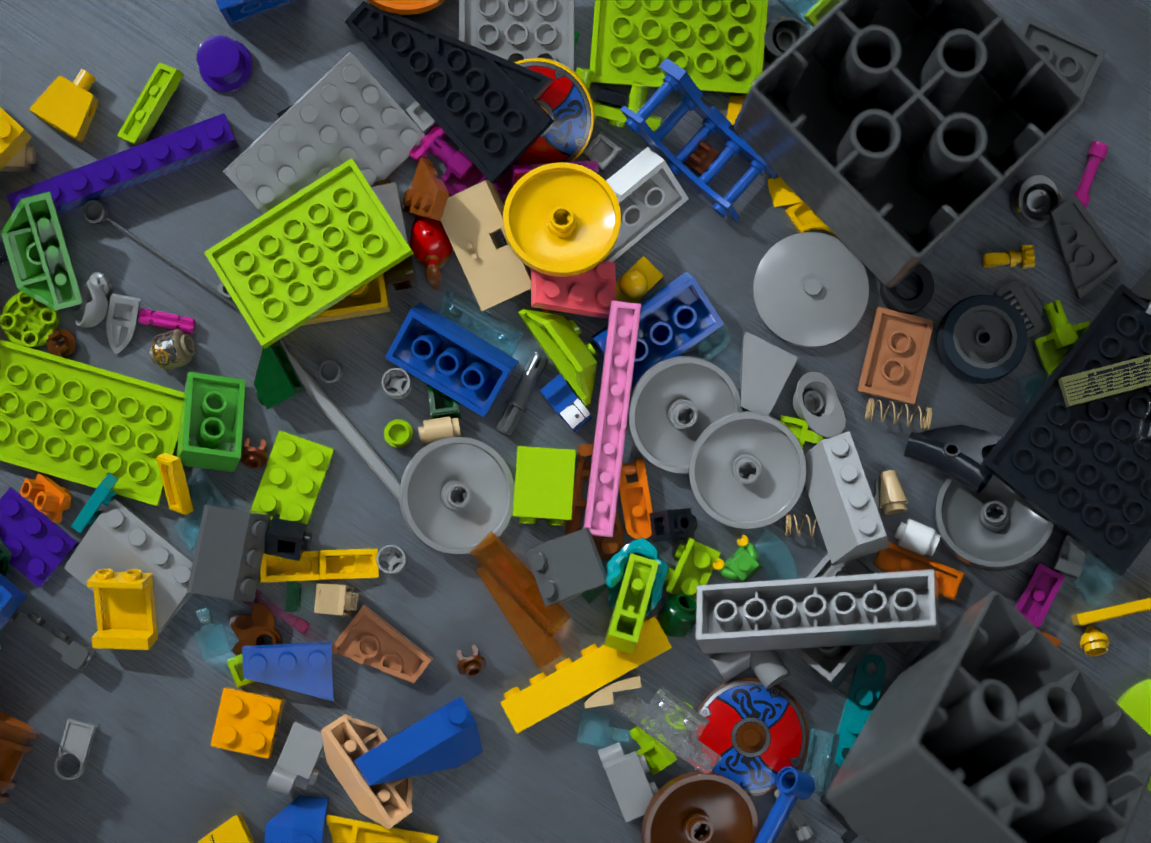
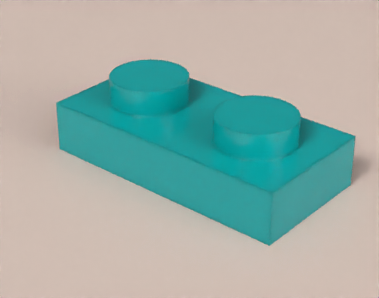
M108 473L71 525L73 529L81 533L87 524L92 526L102 513L98 510L102 504L107 506L117 493L113 490V487L119 479Z

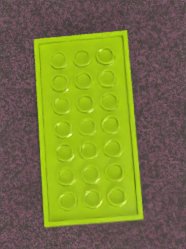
M0 339V461L96 489L108 473L119 479L113 487L117 495L159 507L164 486L156 458L163 453L175 456L184 392Z

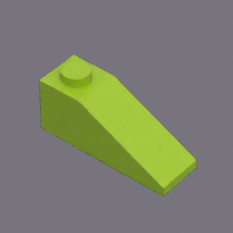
M630 554L604 646L630 654L633 653L640 635L659 564L658 561Z

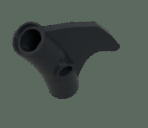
M965 425L940 427L920 433L911 432L904 456L922 462L953 477L978 494L987 486L993 476L990 471L981 465L983 461L982 451L986 448H993L1001 437Z

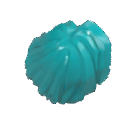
M640 538L624 546L608 562L606 585L608 586V604L614 610L630 554L658 561L659 564L645 612V618L661 599L664 580L668 574V565L660 558L659 552L652 544L644 538Z

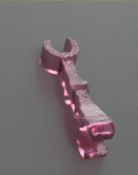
M256 588L254 602L242 601L249 606H253L256 602L264 604L272 611L273 615L280 616L289 626L299 632L306 633L310 626V623L290 613L287 614L282 608L263 600L258 588Z

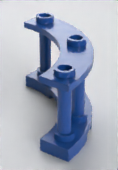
M666 58L659 66L665 75L664 83L637 113L623 106L620 110L627 119L624 123L635 134L639 133L647 144L665 160L674 176L679 175L697 192L713 204L712 209L722 218L729 216L737 222L740 217L732 206L759 175L762 176L766 173L775 179L777 174L743 139H740L729 128L732 123L715 106L708 108L700 98L704 94L690 78L687 71ZM673 90L677 91L681 95L679 99L680 104L653 132L645 121ZM694 110L703 119L701 122L702 126L681 150L674 155L661 141L688 111ZM716 132L727 142L725 144L726 148L698 178L683 163L699 147L701 141H704L710 133L714 134ZM741 154L751 162L749 164L751 167L725 197L722 198L708 185L734 155L738 156Z

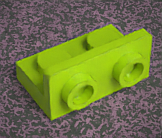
M690 537L687 543L681 541L674 556L679 561L675 569H668V574L664 580V585H667L665 592L671 595H689L697 603V586L707 585L714 569L712 564L717 562L716 560L721 552L705 546Z

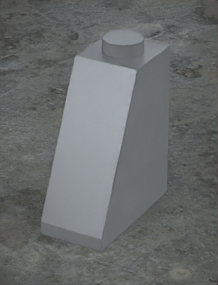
M747 331L741 345L740 407L743 412H758L770 415L798 357Z

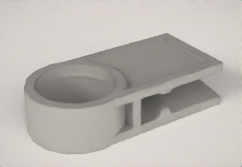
M67 719L58 754L54 762V770L59 778L74 780L84 773L97 729L96 725ZM67 754L75 755L80 762V769L74 776L65 775L60 768V762Z

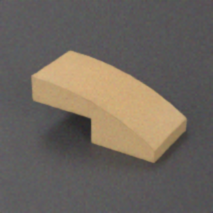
M640 676L626 678L600 689L584 702L585 708L614 704L612 692L642 688Z

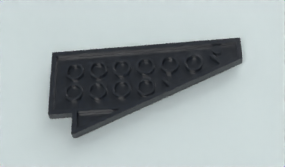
M365 1L345 21L351 30L491 183L496 184L554 122L548 113L536 102L541 94L554 82L551 77L397 14L383 11Z

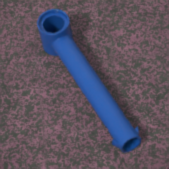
M784 767L779 771L776 777V786L780 794L754 843H775L797 799L805 800L814 792L815 781L811 775L793 767Z

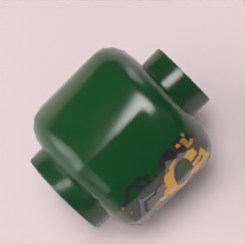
M686 594L669 596L658 613L657 618L664 633L676 638H684L690 635L696 625L697 603L691 596Z

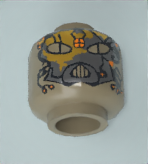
M175 329L155 336L152 341V347L149 349V354L154 364H158L160 368L169 371L188 365L195 354V345L189 334Z

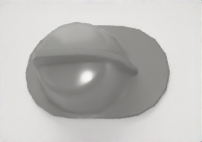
M809 372L803 375L798 381L796 392L793 396V408L796 414L801 419L806 420L809 427L820 436L831 438L840 435L845 428L846 418L832 382L819 372Z

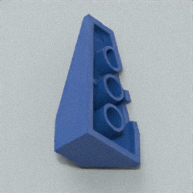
M460 696L355 759L354 762L368 786H373L417 775L457 768L483 751L476 721Z

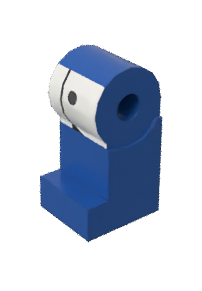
M561 374L540 390L543 398L573 432L579 430L593 418Z

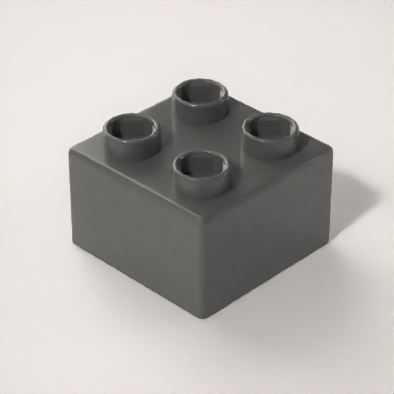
M842 0L753 81L734 122V129L885 286L892 288L903 281L1031 160L1081 109L1084 99L988 0Z

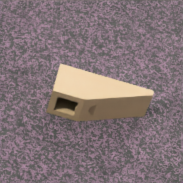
M317 584L314 613L352 617V612L358 610L359 593H354L355 587L347 585Z

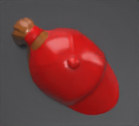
M416 216L410 234V248L414 253V258L426 269L425 277L427 282L434 290H437L442 282L440 268L450 258L453 247L441 220L437 221Z

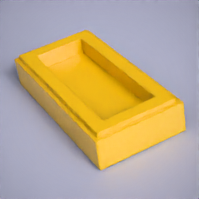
M168 453L157 456L156 459L169 509L184 515L194 512L181 458Z

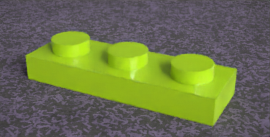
M159 62L117 137L134 146L145 143L184 74L176 68Z

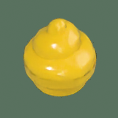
M1089 625L1081 636L1080 648L1084 650L1086 656L1103 655L1108 652L1109 637L1100 629L1095 628L1094 625Z

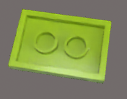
M279 430L251 511L270 515V520H272L274 513L279 514L280 519L307 524L308 527L335 450Z

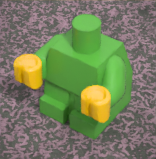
M742 535L741 539L737 540V545L740 548L733 554V559L730 557L724 563L722 559L718 558L716 560L717 563L714 562L712 564V567L725 579L733 580L737 583L748 582L763 567L758 561L759 556L756 547L749 541L746 535Z

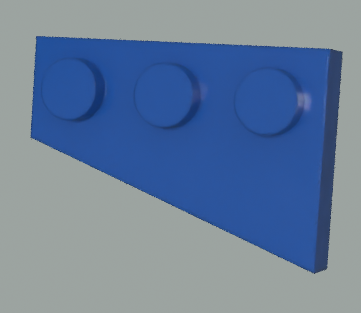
M331 641L242 646L243 678L334 701Z

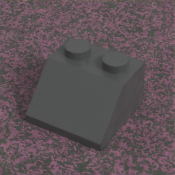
M589 527L550 540L525 552L545 607L569 601L606 584L607 575Z

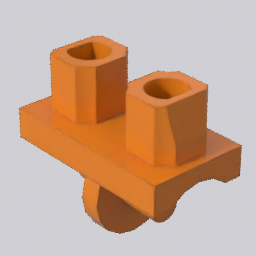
M38 473L35 480L28 478L24 480L19 494L33 503L37 510L43 512L53 522L61 523L62 512L71 507V492L64 487H60L43 473Z

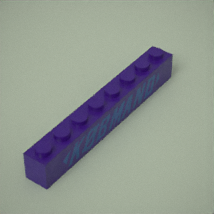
M225 113L7 194L6 196L13 212L22 198L50 191L58 215L84 206L90 200H100L238 148L239 145L230 121Z

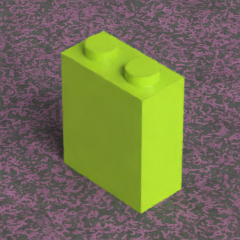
M517 447L513 518H519L520 524H536V519L548 520V525L565 526V521H571L576 450Z

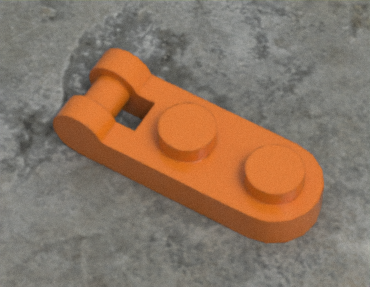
M644 458L635 459V462L626 464L622 461L619 492L627 534L632 539H648L652 535L649 513H653ZM637 474L638 482L627 483L626 475Z

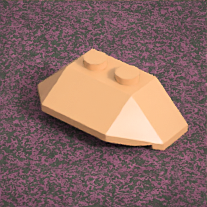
M344 714L321 730L326 763L360 813L387 829L412 813V777L368 786L354 762L355 759L388 740L378 726Z

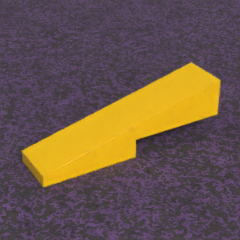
M378 548L303 551L300 561L263 553L258 583L379 578V567L376 558Z

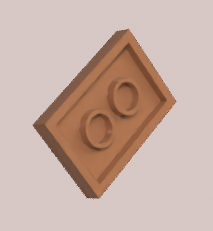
M877 307L857 392L915 405L935 320Z

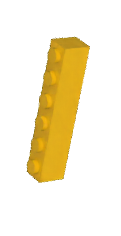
M646 616L642 623L637 645L632 654L604 645L598 648L596 643L581 650L580 652L583 657L574 662L569 657L554 665L557 670L554 673L546 676L543 671L529 679L531 685L527 688L520 690L519 686H516L503 694L505 700L501 701L500 704L518 734L669 650L672 646L656 617L649 619Z

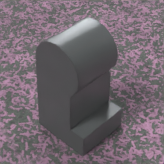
M1064 532L1050 569L1073 579L1080 578L1088 551Z

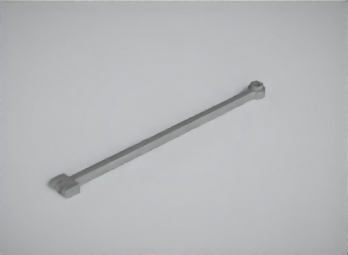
M220 283L218 292L234 302L230 294H225V286ZM280 339L306 393L399 502L400 480Z

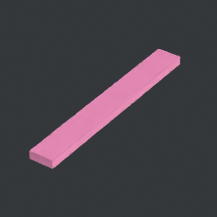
M611 300L584 528L589 527L591 535L613 537L641 312V304Z

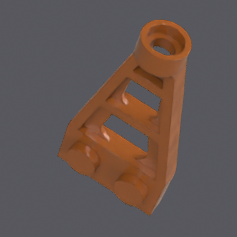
M594 444L577 445L579 462L573 489L571 521H567L565 535L581 530V516L587 500H584L582 497V487L584 479L590 477L591 462H587L584 457H592ZM617 509L613 537L592 535L601 561L611 560L624 547L623 528Z

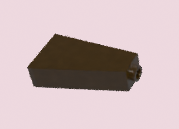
M388 179L374 182V186L371 187L410 247L397 183H391ZM412 255L384 272L385 282L390 293L419 287Z

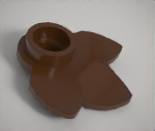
M256 602L253 605L251 615H237L229 620L233 632L239 638V641L232 649L235 655L242 654V646L266 645L264 642L265 636L272 638V645L282 644L281 634L275 629V616L264 604Z

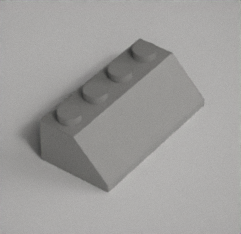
M850 431L820 441L804 454L806 460L805 487L832 566L889 548L887 535Z

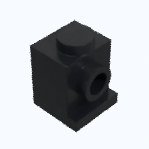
M691 508L649 513L653 542L695 537L694 531L697 529V519L692 515ZM663 518H665V525H666V533H667V534H665V531H664Z
M274 513L267 531L265 554L300 561L303 551L309 550L312 540V533H307V524L280 519V515Z

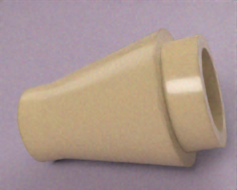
M889 470L880 473V508L883 509L884 514L894 515L907 511L906 504L909 502L898 478L897 471Z

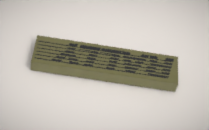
M1151 354L1058 379L1066 407L1151 386Z

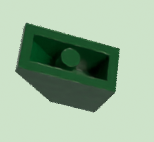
M280 340L266 349L263 348L254 380L257 399L267 410L278 407L306 391Z

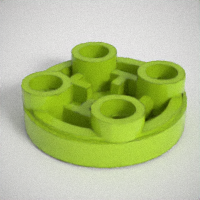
M22 291L6 302L0 316V327L6 338L11 343L32 349H38L47 345L48 335L59 330L60 326L58 310H52L47 305Z

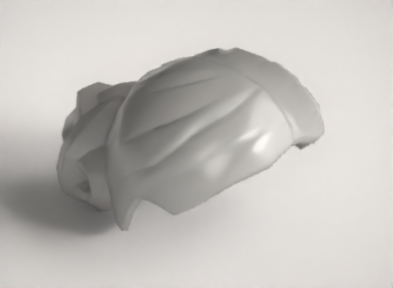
M93 272L86 280V283L82 284L79 288L83 303L80 304L79 310L73 312L75 323L78 327H93L100 323L107 314L108 301L106 296L113 285L104 273Z

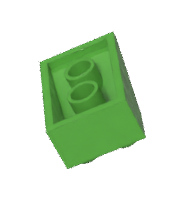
M195 372L187 373L177 444V457L181 458L182 466L226 472L235 471L241 459L246 380Z

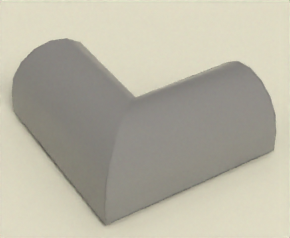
M775 650L714 653L709 657L725 683L751 667L766 691L791 675Z

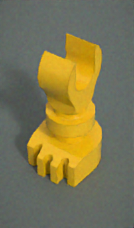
M1033 244L1022 245L1019 247V252L1008 250V253L984 254L983 266L988 268L1009 264V267H1016V264L1020 263L1021 269L1034 268Z

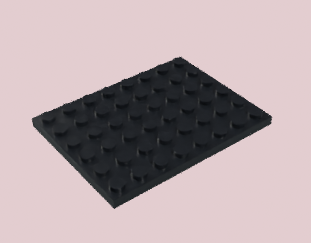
M1123 284L1112 294L981 463L983 467L1119 576L1124 575L1151 539V438L1147 437L1151 425V386L1066 407L1058 379L1151 354V315L1146 313L1149 305Z

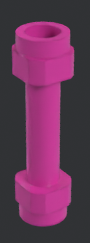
M1092 141L1086 155L1089 157L1079 187L1077 191L1072 193L1075 194L1085 209L1091 198L1088 193L1099 163L1105 160L1109 148L1108 145L1098 141Z

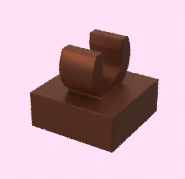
M701 141L699 147L684 164L701 176L715 161L720 152L707 142Z

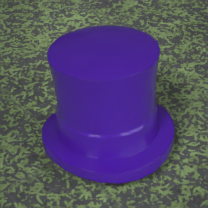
M214 35L205 39L198 48L197 63L200 75L209 87L219 92L230 93L239 90L248 82L252 74L253 64L251 54L242 43L227 36Z

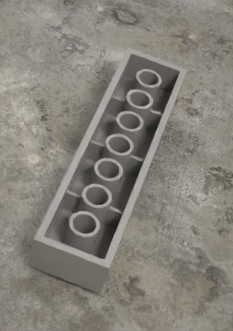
M934 570L697 586L696 641L703 654L940 640L939 591Z

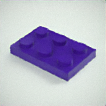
M10 487L1 497L0 538L12 552L9 563L37 587L42 588L79 542L43 512L37 510L30 501L21 496L14 488Z

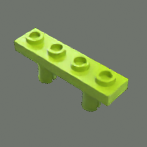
M577 67L576 73L584 81L587 88L590 89L594 71ZM633 82L626 106L628 109L637 113L644 106L649 85ZM593 100L595 120L599 116L607 118L608 124L618 127L625 126L624 122L627 119L620 110L622 107ZM650 115L645 122L652 131H655L661 125L662 117Z

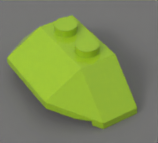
M527 309L519 311L520 319L586 409L591 406L597 371V361L595 359L598 357V354L589 342L584 345L578 335L582 332L573 319L567 321L563 315Z

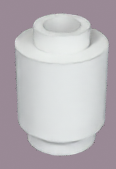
M908 519L906 523L900 522L894 538L899 539L897 545L922 556L925 554L932 556L940 540V535L935 533V529Z

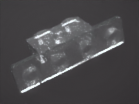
M662 686L656 691L649 704L629 690H625L614 701L612 705L614 710L703 774L709 775L720 762L721 756L699 741L710 720Z

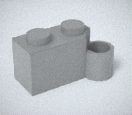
M300 721L294 722L266 788L289 797L294 786L306 790L309 785H315L320 774V770L316 768L321 757L326 758L321 730Z
M620 742L598 750L625 822L643 816L650 801L658 792L655 782L648 783L645 773L649 772L650 769L644 755L638 757L636 751L624 755Z

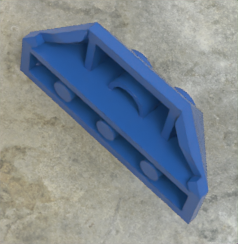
M298 796L266 824L264 843H325L329 798Z

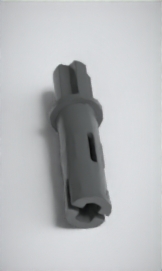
M531 353V357L512 396L505 402L507 406L497 425V430L503 434L512 435L522 413L527 411L525 408L546 363L549 361L544 356L540 357L541 354Z

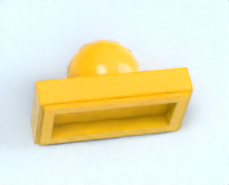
M643 256L616 282V301L638 303L664 278V275Z

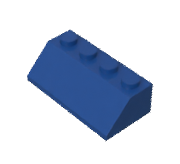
M687 272L640 303L641 312L631 388L636 385L641 376L651 367L666 359L678 357L724 325L695 277ZM608 325L591 336L603 357L605 355Z
M421 302L410 309L385 356V359L482 417L487 415L519 363L517 359Z

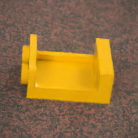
M109 568L97 570L86 581L87 587L93 588L97 632L91 637L92 648L149 650L158 640L152 573H142L139 569H130L125 572H113V569Z

